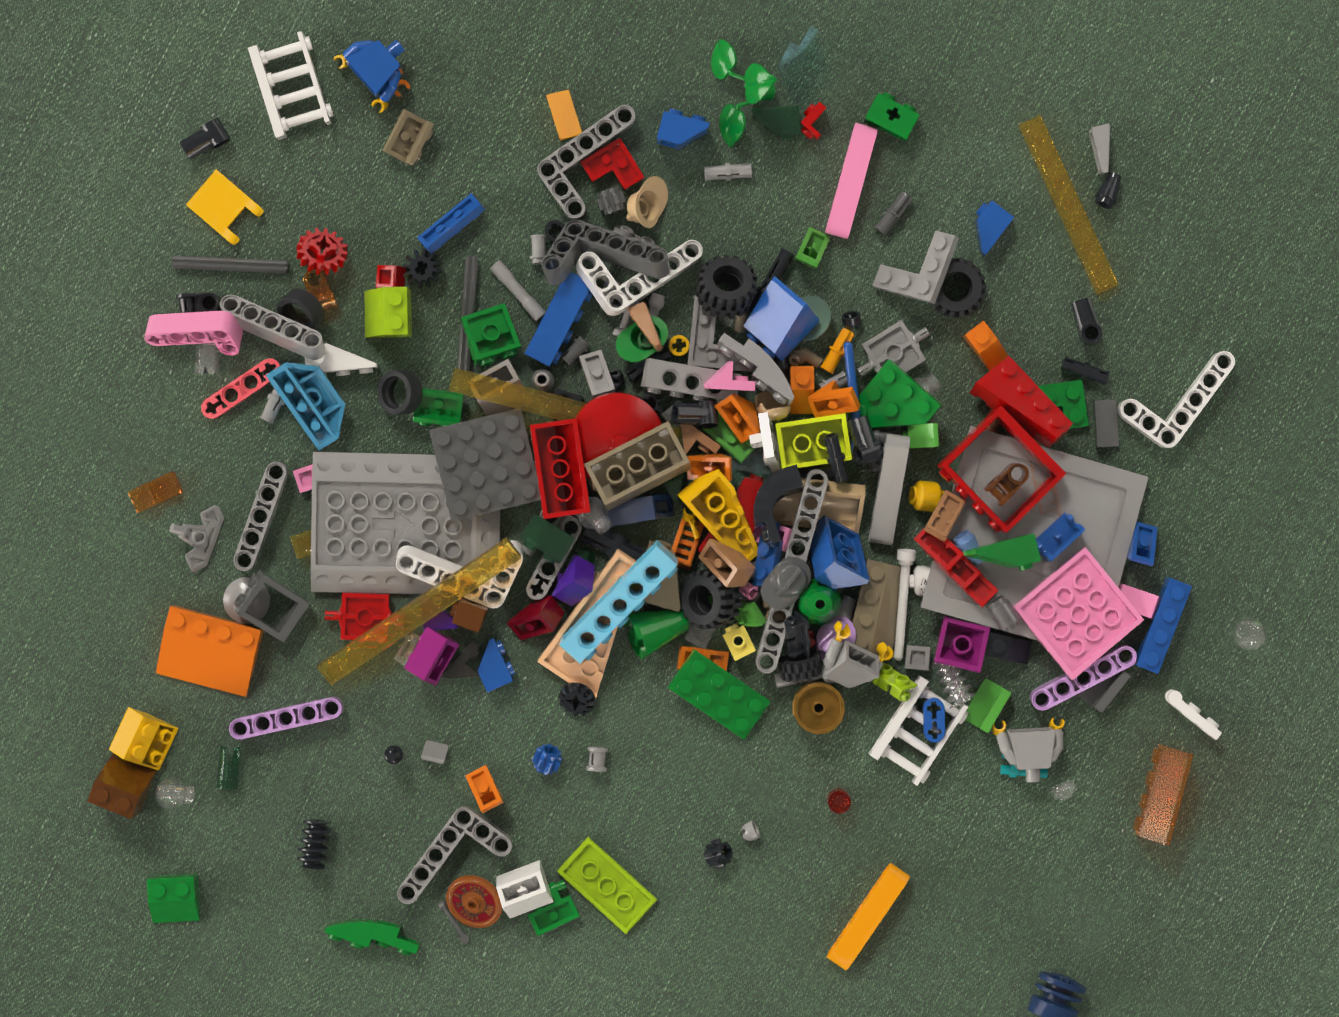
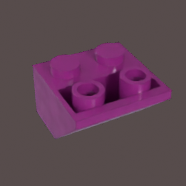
M427 627L424 633L421 634L414 651L409 655L404 669L423 681L436 686L459 644L455 639Z

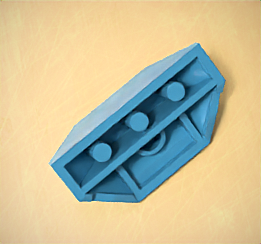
M286 362L266 374L270 383L318 451L339 438L345 402L319 366Z

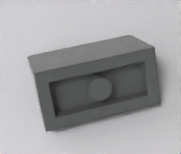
M1104 660L1098 667L1099 672H1106L1110 667L1109 662ZM1123 670L1078 693V696L1102 713L1131 676Z

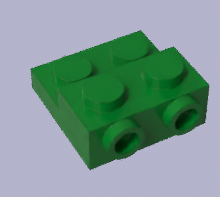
M505 303L460 318L468 340L467 345L475 365L481 363L482 367H486L495 363L494 359L503 356V359L507 360L517 355L516 352L519 351L521 344Z

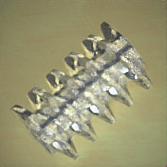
M940 663L931 665L932 668H940L935 672L936 677H943L938 682L939 685H947L942 690L943 694H950L946 698V702H954L949 709L969 702L976 695L975 693L967 692L972 685L963 683L969 678L968 675L960 676L964 669Z

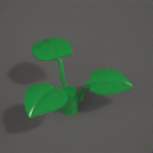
M719 39L711 58V69L714 76L718 79H726L729 74L731 77L745 81L746 84L744 88L746 89L745 96L747 101L739 103L735 107L732 104H727L719 118L721 135L729 147H733L742 137L746 126L745 116L740 108L749 104H757L761 100H772L775 96L774 84L777 78L758 63L751 64L746 70L745 76L734 73L732 69L737 64L735 50L729 42Z

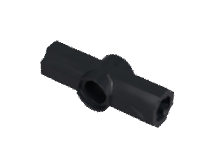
M591 522L588 523L581 538L582 541L603 550L602 552L610 557L619 549L637 561L646 552V549L631 543V540L613 531L611 533Z

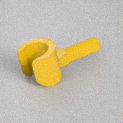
M684 507L682 518L689 522L694 540L699 539L695 521L696 516L688 514Z

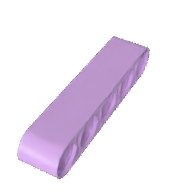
M1127 644L1118 645L1108 650L1084 670L1089 674V678L1085 683H1079L1077 677L1071 680L1064 673L1032 690L1030 702L1038 710H1047L1131 667L1136 662L1137 654ZM1129 650L1130 658L1125 662L1120 661V652ZM1104 660L1108 661L1110 664L1109 669L1106 672H1099V663ZM1061 682H1066L1068 690L1063 694L1057 693V685ZM1040 693L1047 694V701L1041 705L1037 704L1035 701L1036 696Z
M328 697L247 715L233 720L230 723L229 732L235 739H245L326 721L340 716L343 713L344 704L338 697ZM333 701L338 705V712L336 714H331L327 711L328 702ZM306 707H312L315 710V717L313 719L305 717L304 709ZM283 712H289L292 715L293 720L290 724L282 722L281 714ZM260 717H266L269 720L270 725L268 729L259 727L258 720ZM237 722H243L246 725L247 730L245 734L236 732L235 726Z

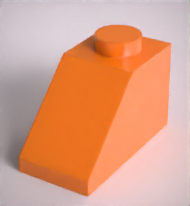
M985 321L980 322L963 335V338L989 371L1008 357L1000 341Z
M790 366L789 385L794 395L793 402L790 405V414H813L807 399L808 396L814 393V366Z

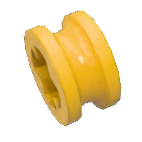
M683 335L672 337L669 341L670 352L675 356L685 355L690 345L688 339ZM677 339H682V343L685 342L686 347L682 348V352H676L677 349L672 347V344H675Z

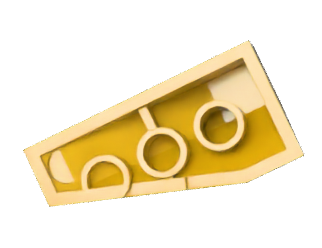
M719 469L694 479L678 494V497L720 543L741 552L751 561L757 556L758 546L747 523L734 486Z

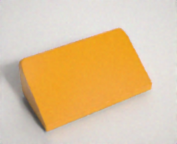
M569 90L546 95L560 142L574 138L582 133Z

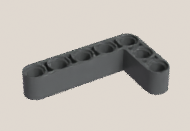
M571 220L564 226L542 260L544 276L550 285L563 283L582 253L593 252L601 260L654 278H664L670 273V264L665 249L581 220Z

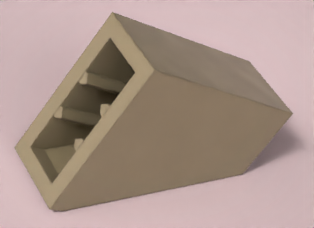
M658 540L675 556L673 548L669 543ZM649 541L647 550H648L655 542ZM654 566L646 569L651 575L659 573V569ZM676 571L671 578L665 577L660 582L661 587L654 595L649 593L644 599L646 603L679 612L680 600ZM635 583L632 590L640 591L643 587L641 584Z

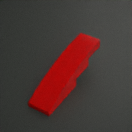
M924 529L914 538L916 543L981 608L999 592L948 538L942 541L927 533Z

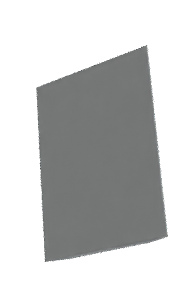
M313 452L311 592L456 595L403 574L397 569V552L401 547L407 545L489 577L500 549V510L451 522L435 455ZM410 557L401 558L402 561L407 563L413 561ZM429 565L423 567L426 571L434 570V567ZM453 574L445 576L449 580L456 578ZM469 583L467 584V587L476 588L478 587V585L475 583ZM493 591L489 595L498 596L499 593Z

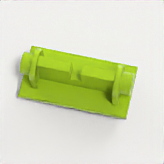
M883 663L884 665L879 671V677L872 680V683L884 691H889L891 686L889 694L901 702H907L911 697L910 689L918 685L906 675H902L894 670L892 666Z

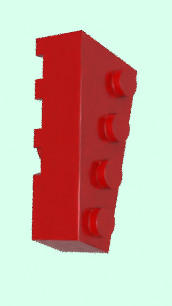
M1010 356L1006 357L979 379L969 392L975 398L978 396L987 402L986 405L993 410L997 406H1002L1029 435L1048 448L1062 438L1073 425Z

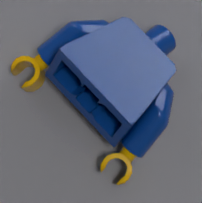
M372 40L354 42L343 54L334 56V61L340 59L343 61L339 69L349 66L375 97L379 96L372 102V107L378 102L381 103L382 109L379 113L388 108V102L396 92L401 77L400 64L395 58L405 51L397 40L392 42L387 48L379 40L375 42Z

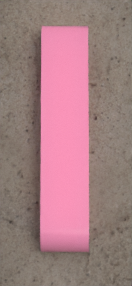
M855 122L825 230L827 234L845 239L849 237L878 128Z

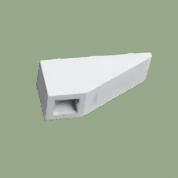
M327 343L324 344L325 354L322 358L311 360L305 357L306 365L319 366L326 377V373L336 372V376L350 375L352 370H359V374L373 373V368H379L378 364Z

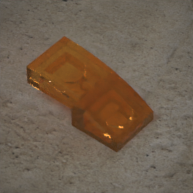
M171 471L129 491L128 494L137 513H140L183 493V490L174 471Z

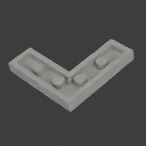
M935 230L919 274L880 264L873 287L935 304L959 238L955 235Z
M695 295L688 365L720 369L726 362L733 361V370L754 372L755 370L753 369L749 371L739 364L740 360L733 355L731 357L726 356L719 350L721 347L713 344L716 315L713 317L710 315V311L705 312L702 309L703 305H699L698 297Z

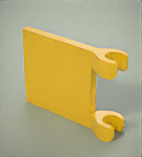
M217 169L186 204L232 245H236L240 239L228 227L245 207L257 217H260L264 212L258 204Z

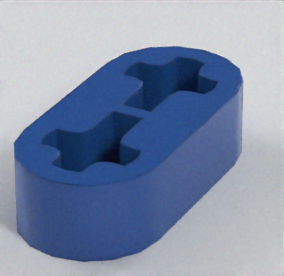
M931 697L923 703V733L927 740L935 743L941 741L945 736V708L941 700ZM933 701L937 706H940V710L935 712L936 718H932L931 711L927 710V706H931ZM932 721H936V728L941 730L936 735V738L928 734V730L932 729Z

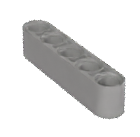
M226 295L221 299V311L233 314L242 330L311 360H318L325 354L323 338L318 331L236 295Z
M886 434L869 531V542L893 544L910 446L909 436Z
M271 462L265 469L234 555V565L240 571L252 570L258 562L289 475L288 467L282 462ZM277 465L283 470V475L279 479H275L271 474L272 468ZM269 487L275 492V497L271 501H267L263 495L265 489ZM259 510H264L267 513V519L263 523H259L255 517ZM251 532H256L259 535V541L256 545L248 542V535ZM243 554L251 557V564L248 567L240 564V557Z

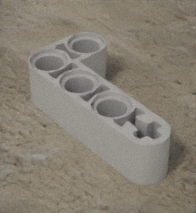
M541 511L540 513L541 522L556 531V534L527 584L526 591L531 599L540 600L545 597L581 533L582 524L572 515L557 517L554 523H548L543 518V512ZM568 521L577 523L578 530L575 534H568L565 531V524ZM558 541L566 544L567 549L563 555H558L553 550L554 544ZM545 562L554 564L555 572L552 575H545L543 573L542 566ZM537 574L544 579L550 580L549 584L545 581L543 582L541 589L544 591L542 594H533L532 584L537 585L540 581L539 578H536Z

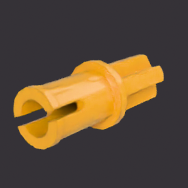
M846 328L841 330L833 346L829 347L830 351L820 368L831 374L834 373L842 356H844L843 345L847 341L851 342L854 337L853 332Z

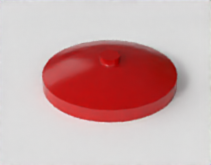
M606 393L590 400L575 417L578 422L583 463L586 464L662 425L656 412L645 401L628 393ZM584 466L585 475L591 479L587 469Z

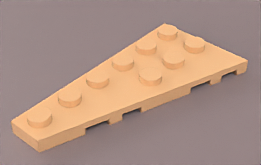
M617 549L593 582L592 592L580 600L537 661L568 683L577 682L588 686L593 691L595 698L597 697L618 626L611 632L613 635L605 644L600 643L595 648L597 651L588 661L584 659L580 664L559 643L560 638L636 562V560ZM618 599L614 604L619 608H623L625 601ZM601 616L598 618V621L602 624H607L610 622V619L607 616ZM585 632L582 634V637L585 640H592L594 635Z

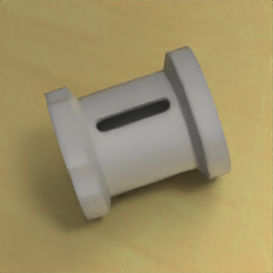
M588 746L589 765L586 766V770L607 772L605 755L608 752V748Z

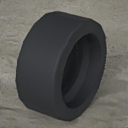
M292 289L279 301L277 306L278 314L314 330L324 318V311L320 301L313 294L303 289ZM292 304L301 307L306 312L309 320L301 317L294 310Z
M408 370L387 372L379 381L377 389L381 407L390 414H410L414 412L420 405L423 396L419 378ZM400 378L406 386V398L402 406H399L394 398V386Z

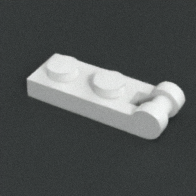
M1170 689L1165 693V700L1212 739L1217 740L1222 732L1217 729L1220 726L1210 717L1204 719L1199 714L1201 710L1191 702L1187 705L1182 701L1180 692Z

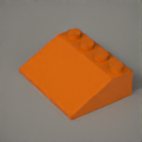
M170 606L163 631L156 673L247 697L264 630L259 627L183 607Z

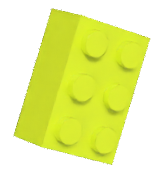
M845 413L774 424L781 469L796 464L798 468L829 464L826 459L828 453L823 437L831 433H838L841 452L845 454L844 461L852 460Z

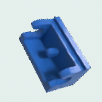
M1064 512L1036 538L1039 554L1045 561H1052L1086 529L1074 521L1073 515Z

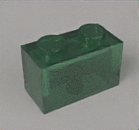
M534 514L520 537L524 540L522 545L532 551H535L537 548L544 552L542 557L553 564L556 560L560 563L562 562L576 539L537 514Z

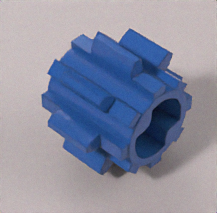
M543 744L541 748L537 747L532 762H534L533 766L537 769L536 771L544 775L553 774L554 771L557 772L563 759L560 756L561 751L558 750V747L551 744Z

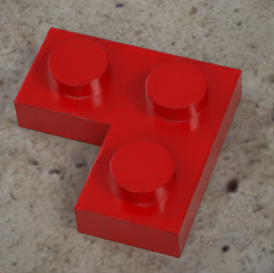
M618 138L580 162L592 183L611 171L614 172L624 190L645 178L621 138Z

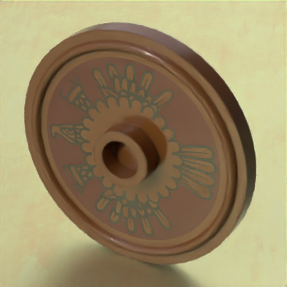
M465 875L455 879L446 893L447 906L452 915L461 923L470 927L484 928L491 926L498 920L503 910L496 887L486 879L478 876Z

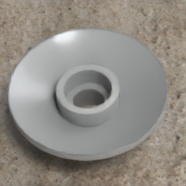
M242 577L233 581L225 590L223 604L227 614L233 620L243 624H250L251 622L235 612L234 602L240 593L244 594L248 588L247 582L250 577ZM264 584L246 610L259 619L265 616L270 606V594Z

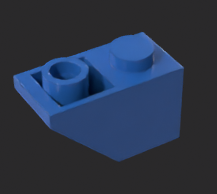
M495 637L489 640L478 669L487 693L514 680L513 675L516 674L511 662L506 663L503 654L506 651L501 640L496 641Z

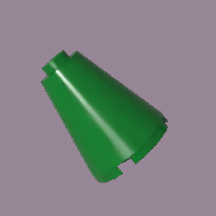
M810 579V583L795 601L794 606L796 611L808 619L809 624L824 625L832 621L839 613L841 597L838 589H832L827 585L820 584L816 579ZM823 600L824 605L818 609L815 605L816 601Z
M666 609L630 613L628 615L629 619L624 625L625 627H630L627 636L635 655L640 656L639 659L646 658L688 631L690 623H688L689 618H684V611L679 610L677 612Z

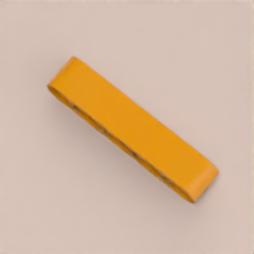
M890 863L835 941L826 958L846 971L901 893L910 875Z

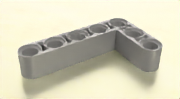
M621 105L539 163L537 172L540 179L569 219H582L586 213V207L564 173L629 129L635 122V112L631 106ZM622 111H628L632 117L629 122L623 123L619 120L618 116ZM604 124L612 127V133L608 136H603L599 132L600 127ZM584 138H590L593 141V146L588 150L580 147V142ZM570 151L574 154L572 162L564 163L561 160L563 152ZM545 165H552L555 168L552 176L546 177L542 174V168ZM559 184L568 186L567 194L563 196L557 195L555 193L556 186ZM578 203L581 205L582 210L578 215L569 213L568 209L571 204Z
M465 805L460 806L402 882L397 891L398 899L404 904L413 903L465 833L495 855L502 857L510 853L513 847L512 838L473 808ZM461 811L468 812L471 820L467 823L460 822L458 813ZM480 825L487 826L490 831L489 835L486 837L479 836L477 827ZM453 830L457 835V839L453 842L447 841L444 837V832ZM499 839L506 840L508 848L504 851L498 850L495 845L496 841ZM432 849H439L443 854L442 859L433 860L430 856V851ZM418 868L427 869L429 873L428 878H418L416 870ZM406 886L413 888L415 892L414 897H405L402 889Z

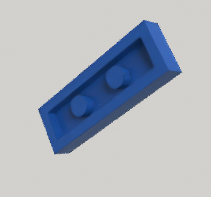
M471 193L417 238L431 254L441 248L451 237L458 234L462 228L476 219L485 209Z

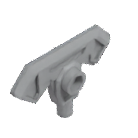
M217 505L200 513L202 525L183 524L180 526L172 523L169 531L171 533L179 535L180 539L194 547L185 555L192 572H197L206 567L224 521L222 512Z

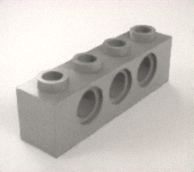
M651 358L645 359L641 386L647 387V392L661 394V390L670 391V396L684 398V394L693 395L692 400L706 401L707 398L716 399L717 403L732 393L738 395V390L717 389L715 393H711L709 389H704V383L718 370ZM666 372L671 373L673 376V381L670 385H666L663 381V376ZM733 373L732 380H734V376H741V374ZM689 376L695 379L693 389H689L686 386V379Z

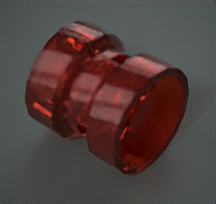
M836 788L827 795V804L833 812L841 814L850 808L851 798L845 790Z

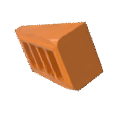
M682 518L672 548L675 554L688 557V560L677 557V567L690 570L700 538L694 540V542L681 538V535L694 539L692 532L684 530V526L690 527L689 522ZM695 520L699 537H701L704 525L702 522ZM678 545L689 547L691 551L678 548Z

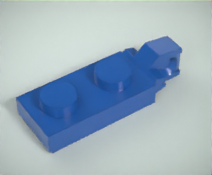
M775 522L779 534L780 523ZM762 534L760 535L753 579L754 586L762 587L765 578L780 562L783 541H780L778 547L770 549L768 542L764 543Z

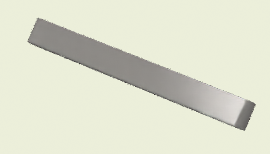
M813 469L806 476L783 559L798 557L805 562L807 560L828 484L827 475L820 469ZM814 474H821L823 476V483L820 486H813L810 479ZM812 496L817 499L815 508L807 509L804 506V501L807 497ZM803 519H807L811 523L810 529L806 532L798 529V523ZM796 542H801L805 546L804 551L799 555L791 551L792 545ZM794 603L784 609H774L772 607L769 609L756 656L757 668L763 673H771L777 667L785 639L784 622L787 617L791 616ZM781 610L786 614L782 622H776L772 619L775 611ZM771 633H776L779 636V641L775 645H770L766 642V637ZM763 656H770L773 659L770 667L761 666L760 660Z

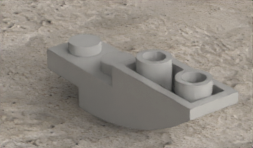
M724 333L718 341V346L721 347L719 350L728 357L732 355L740 360L739 364L749 371L751 369L755 370L751 379L755 381V386L762 391L768 390L774 394L772 397L783 405L785 403L791 405L794 399L793 392L786 377L773 359L752 340L748 339L743 346Z

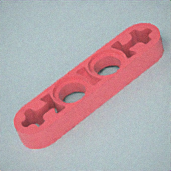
M268 358L245 372L202 403L201 411L203 415L210 419H216L270 383L266 375L263 376L266 381L262 382L261 376L255 372L259 369L260 373L267 369V363L270 365L275 364L276 368L281 366L280 363L275 359ZM250 375L255 376L258 380L257 386L253 389L245 386V379ZM233 388L238 392L236 401L229 402L226 399L225 394L228 389ZM220 395L227 407L224 408L223 405H220L216 408V414L212 412L207 413L209 409L208 403H218L220 400L217 397Z

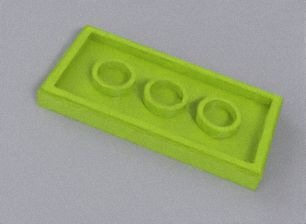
M589 836L557 870L566 881L625 934L657 901V898Z

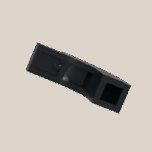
M797 464L782 468L770 475L759 488L755 498L752 514L754 529L764 527V529H761L764 543L768 542L770 549L778 547L781 541L773 517L774 506L782 498L801 493L803 490V483Z

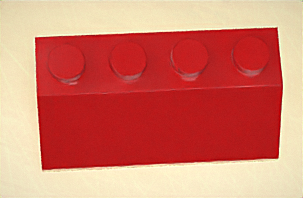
M577 418L530 425L543 518L591 512Z

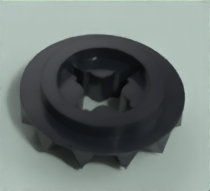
M577 682L564 685L558 696L560 706H564L566 712L574 713V716L577 714L585 716L586 713L593 710L596 703L593 691L588 686ZM576 694L578 700L580 701L578 705L575 703V700L573 699Z

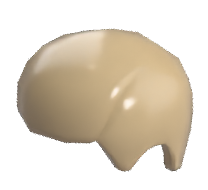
M765 391L756 395L755 407L757 414L768 412L771 421H779L786 418L791 410L790 405L787 403L783 405L777 402L772 397L774 394Z

